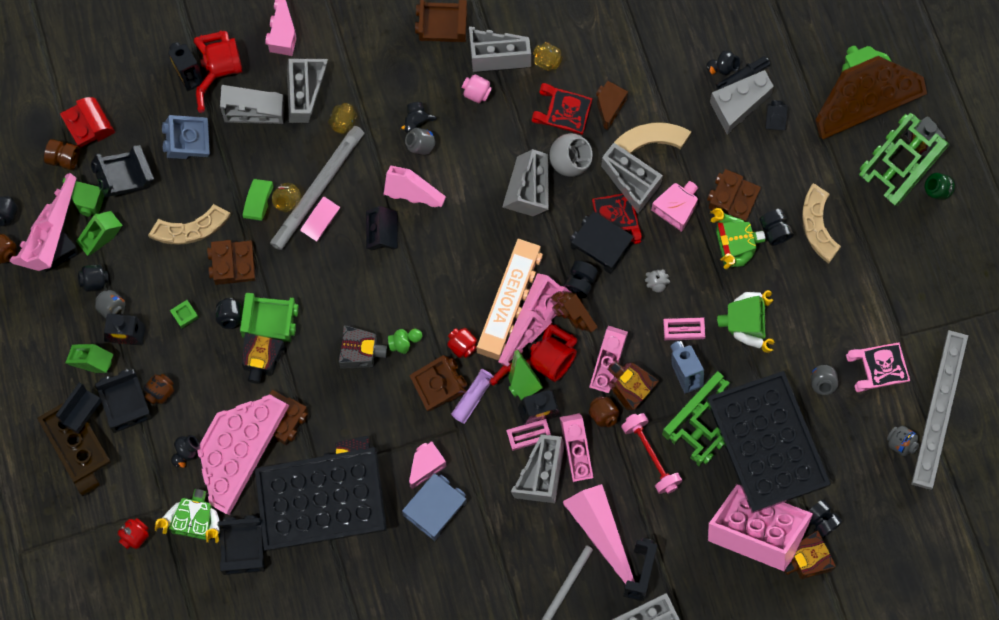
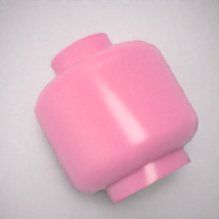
M476 74L472 75L471 78L466 77L461 87L465 89L464 96L476 103L486 101L492 90L490 82Z

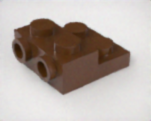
M725 169L723 174L719 172L715 184L718 185L716 190H711L707 201H710L709 209L720 208L724 214L746 222L761 187L743 180L744 176Z
M231 240L211 242V248H207L208 259L212 260V266L209 267L210 279H214L215 285L256 281L252 241L232 243Z
M558 291L551 296L552 310L558 317L561 316L569 319L576 329L592 332L598 328L576 294Z
M442 355L409 375L427 411H432L443 403L451 402L466 393L464 387L467 386V383L461 375L458 376L456 372L458 365L453 358Z
M272 390L269 395L289 405L272 438L287 446L289 441L292 442L295 439L299 425L305 423L308 417V410L306 406L290 397L286 398Z

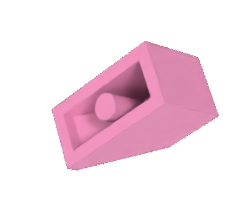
M433 442L429 444L424 443L416 449L417 452L414 454L409 480L412 489L446 467L445 459Z

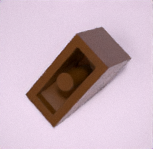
M609 81L604 86L601 85L596 93V96H598L597 106L604 129L606 130L610 128L628 96V91Z

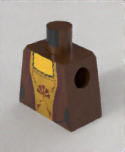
M613 361L607 368L614 376L608 385L627 410H634L659 382L655 377L634 363H626L622 367L617 361Z
M818 531L800 542L793 559L784 571L786 575L797 571L799 577L805 579L828 573L835 569L836 565Z

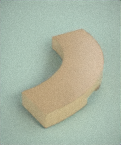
M649 123L632 128L621 135L614 143L630 154L650 143L667 144L681 150L690 137L691 131L669 123Z
M813 183L803 205V227L812 248L823 260L830 263L841 247L832 239L823 223L824 205L830 194Z
M213 204L204 215L190 223H169L158 219L148 236L153 240L167 244L197 242L218 231L228 221L231 213Z

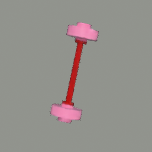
M644 413L639 415L633 414L626 418V422L621 427L625 434L634 432L639 435L661 474V481L655 485V488L659 494L665 492L669 494L678 489L677 485L682 482L679 473L672 475L665 473L642 432L644 430L643 427L649 422Z

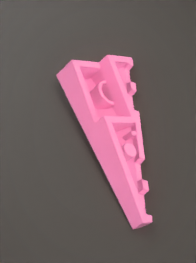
M71 173L65 176L66 179L61 190L57 189L55 191L56 198L52 204L45 206L31 227L27 241H22L19 245L22 248L17 256L11 257V263L37 271L51 267L76 181V177Z
M537 273L498 362L508 367L510 365L509 362L513 359L514 351L518 349L522 353V349L528 343H532L552 323L551 320L556 316L552 310L553 304L550 301L553 294L558 291L572 292L566 287L558 285L548 275Z
M603 485L583 490L564 500V506L573 515L576 522L580 524L603 557L614 568L617 575L621 577L625 584L627 580L635 582Z

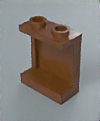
M420 0V4H416V16H419V22H415V34H419V41L466 42L467 0H459V3H426L424 0Z

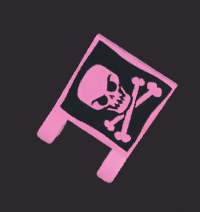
M900 343L861 350H850L846 354L848 362L862 359L868 380L858 381L855 384L856 392L910 381Z

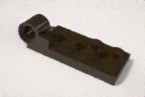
M62 403L37 419L81 496H84L100 486L93 473L111 462L88 422L79 434L68 428H60L61 423L56 414L64 404ZM79 437V442L77 444H69L71 438ZM82 453L89 454L85 461L78 460Z

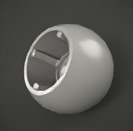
M572 133L564 134L558 137L552 144L549 153L550 162L559 174L575 177L581 175L589 168L592 162V148L584 137Z

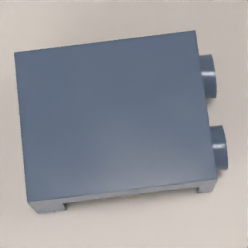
M435 473L402 510L405 518L434 541L440 536L441 530L457 511L467 503L466 495L459 488L453 489L449 485L450 482L444 476H437Z

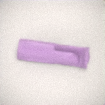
M484 369L480 370L476 379L451 413L456 420L465 424L489 387V381L494 377L491 373Z

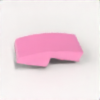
M323 197L300 231L318 241L341 207Z

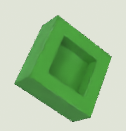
M188 300L170 310L181 329L199 318Z

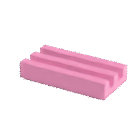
M704 318L663 320L664 340L705 339ZM700 324L699 327L668 328V325ZM672 332H701V333L669 334V333H672Z
M546 419L506 430L512 451L535 445L539 437L515 444L517 441L545 433L546 435H551ZM540 426H544V429L537 430L534 432L526 433L516 437H513L512 435Z

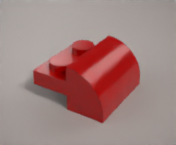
M87 97L76 101L77 105L60 113L79 148L96 139L99 142L115 133L96 98Z

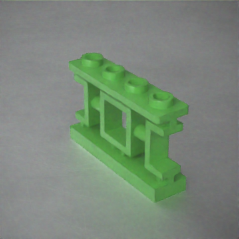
M912 113L909 115L905 114L898 122L900 126L896 131L892 130L885 139L887 141L883 146L879 145L874 150V157L870 162L866 161L860 167L861 172L859 176L868 183H871L877 176L890 187L884 196L896 206L903 201L950 145L936 133L929 141L918 132L916 128L922 121ZM913 122L908 128L916 135L912 142L907 144L900 138L895 144V141ZM922 141L926 143L929 147H932L934 143L937 142L933 149L919 164L918 162L923 158V156L920 153H918L915 149L920 145ZM901 146H904L916 156L904 171L890 161ZM885 153H887V155L882 160L887 165H889L890 168L885 172L884 175H882L875 169L869 175V172L875 167V165L880 161V159L885 155ZM897 172L903 178H906L911 173L893 195L892 193L897 188L889 181Z
M718 371L663 429L662 433L667 440H672L673 444H676L682 437L696 449L690 458L696 461L699 467L703 463L708 464L714 457L712 453L716 448L720 450L724 446L718 428L711 433L697 421L709 408L707 402L704 405L702 404L718 386L720 388L717 390V393L725 391L730 384L727 380L723 379L724 376ZM693 415L689 423L696 430L691 435L683 429L675 434L686 420ZM702 435L710 441L718 436L712 445L700 456L699 454L703 451L704 447L697 440Z

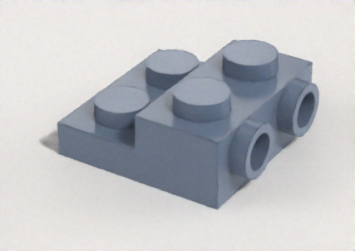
M169 115L166 121L163 122L162 133L166 134V140L163 141V152H167V158L187 159L188 156H209L208 118Z

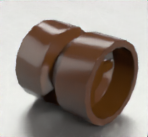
M50 139L45 149L44 162L53 166L60 164L64 169L74 170L79 159L80 148L77 145L68 143L64 145L62 141Z

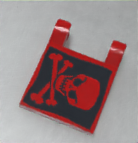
M542 83L539 93L543 96H552L548 114L545 115L534 111L532 122L546 124L583 135L592 98Z
M623 194L592 199L594 212L624 231H631L632 236H634V244L641 243L642 236L635 209Z

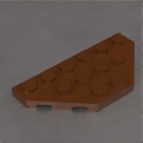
M880 56L844 70L815 119L819 137L825 139L926 95L927 90L924 77Z

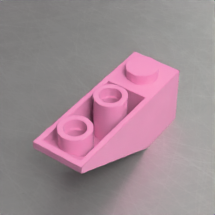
M275 0L274 10L276 12L275 16H271L270 27L272 28L271 32L267 33L266 44L268 45L269 52L292 56L296 43L295 29L286 0Z
M390 166L387 171L384 195H388L393 199H407L412 203H426L431 207H442L446 196L410 169Z
M608 326L606 329L590 388L606 393L610 392L611 388L608 384L614 376L607 368L613 361L619 363L628 334L627 331Z
M578 413L560 417L573 482L593 478L582 416Z

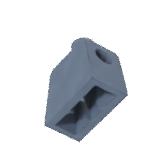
M681 341L673 343L670 346L673 351L672 367L684 393L703 387L704 369L693 348L690 345L684 347Z

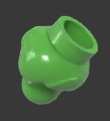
M404 329L397 330L394 335L388 336L390 350L406 354L410 348V341L419 342L422 339V332L419 329H412L409 333Z

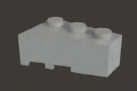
M469 26L473 72L531 67L529 37L508 33L501 35L493 33L492 30L485 32L475 30V27Z
M288 59L289 123H309L328 59Z
M765 70L712 92L710 103L727 135L735 126L745 120V117L752 111H755L771 96L774 86Z
M226 85L221 86L220 108L224 122L283 124L285 106L283 94Z
M615 143L611 145L602 157L601 167L639 214L661 185L663 175Z
M532 149L517 156L503 208L530 216H535L549 210L548 154Z
M541 434L529 456L530 459L525 468L522 469L516 485L511 490L514 498L555 503L565 446L562 437Z
M667 593L611 620L680 619Z

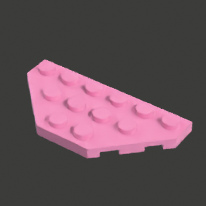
M267 395L257 401H250L238 405L234 409L224 410L216 414L200 443V448L197 450L203 467L204 482L209 493L208 500L213 507L230 515L287 411L288 404L272 395Z

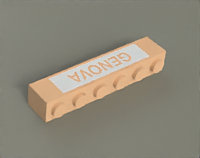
M517 239L478 342V354L496 360L500 359L513 330L515 319L518 318L521 312L522 300L525 301L529 294L528 284L529 282L533 283L536 272L534 268L536 265H540L542 260L541 246Z

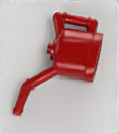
M226 31L200 35L194 38V44L203 54L204 59L200 60L201 65L206 67L207 71H210L200 86L196 88L197 109L199 113H203L205 110L203 94L206 93L205 91L215 78L242 73L235 38L229 39ZM222 40L221 42L208 44L207 46L204 44L207 42Z
M550 324L544 331L542 341L531 346L530 360L526 361L534 370L556 382L567 372L576 357L577 351L573 347L577 343V338L573 334L560 329L557 325ZM552 334H555L561 339L567 341L566 344H563L562 342L551 337ZM509 362L510 365L508 367L503 365L495 376L490 379L489 383L493 386L497 384L506 373L510 372L512 363Z

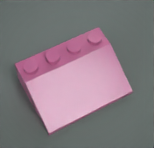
M737 484L710 521L708 541L785 571L797 551L813 513L787 503H781L751 513L743 490Z

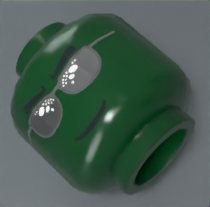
M942 173L931 174L926 179L924 186L927 195L938 200L948 199L953 194L955 187L953 179Z

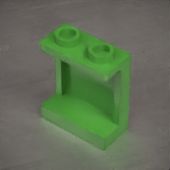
M246 293L240 328L242 337L245 336V333L291 342V336H295L296 324H293L294 316H298L299 308L298 304L295 303V299L290 298L287 301L257 298L254 296V293Z

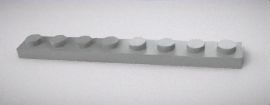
M950 330L947 332L911 485L930 490L933 489L968 335Z

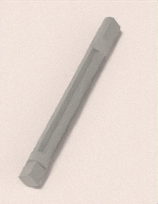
M354 126L350 129L270 242L274 248L282 250L364 135L360 127Z

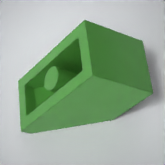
M75 181L71 198L82 215L91 216L99 214L104 194L98 186Z
M111 211L96 214L92 217L76 242L86 255L90 256L114 239L123 225Z
M95 344L72 345L65 363L94 373H107L112 363L113 354Z
M519 350L514 351L509 373L511 384L509 389L514 397L519 396L522 400L543 387L539 378Z

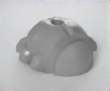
M664 269L646 273L647 278L645 282H648L646 286L652 288L655 292H662L665 290L666 285L670 283V280L667 279L669 275L665 274Z

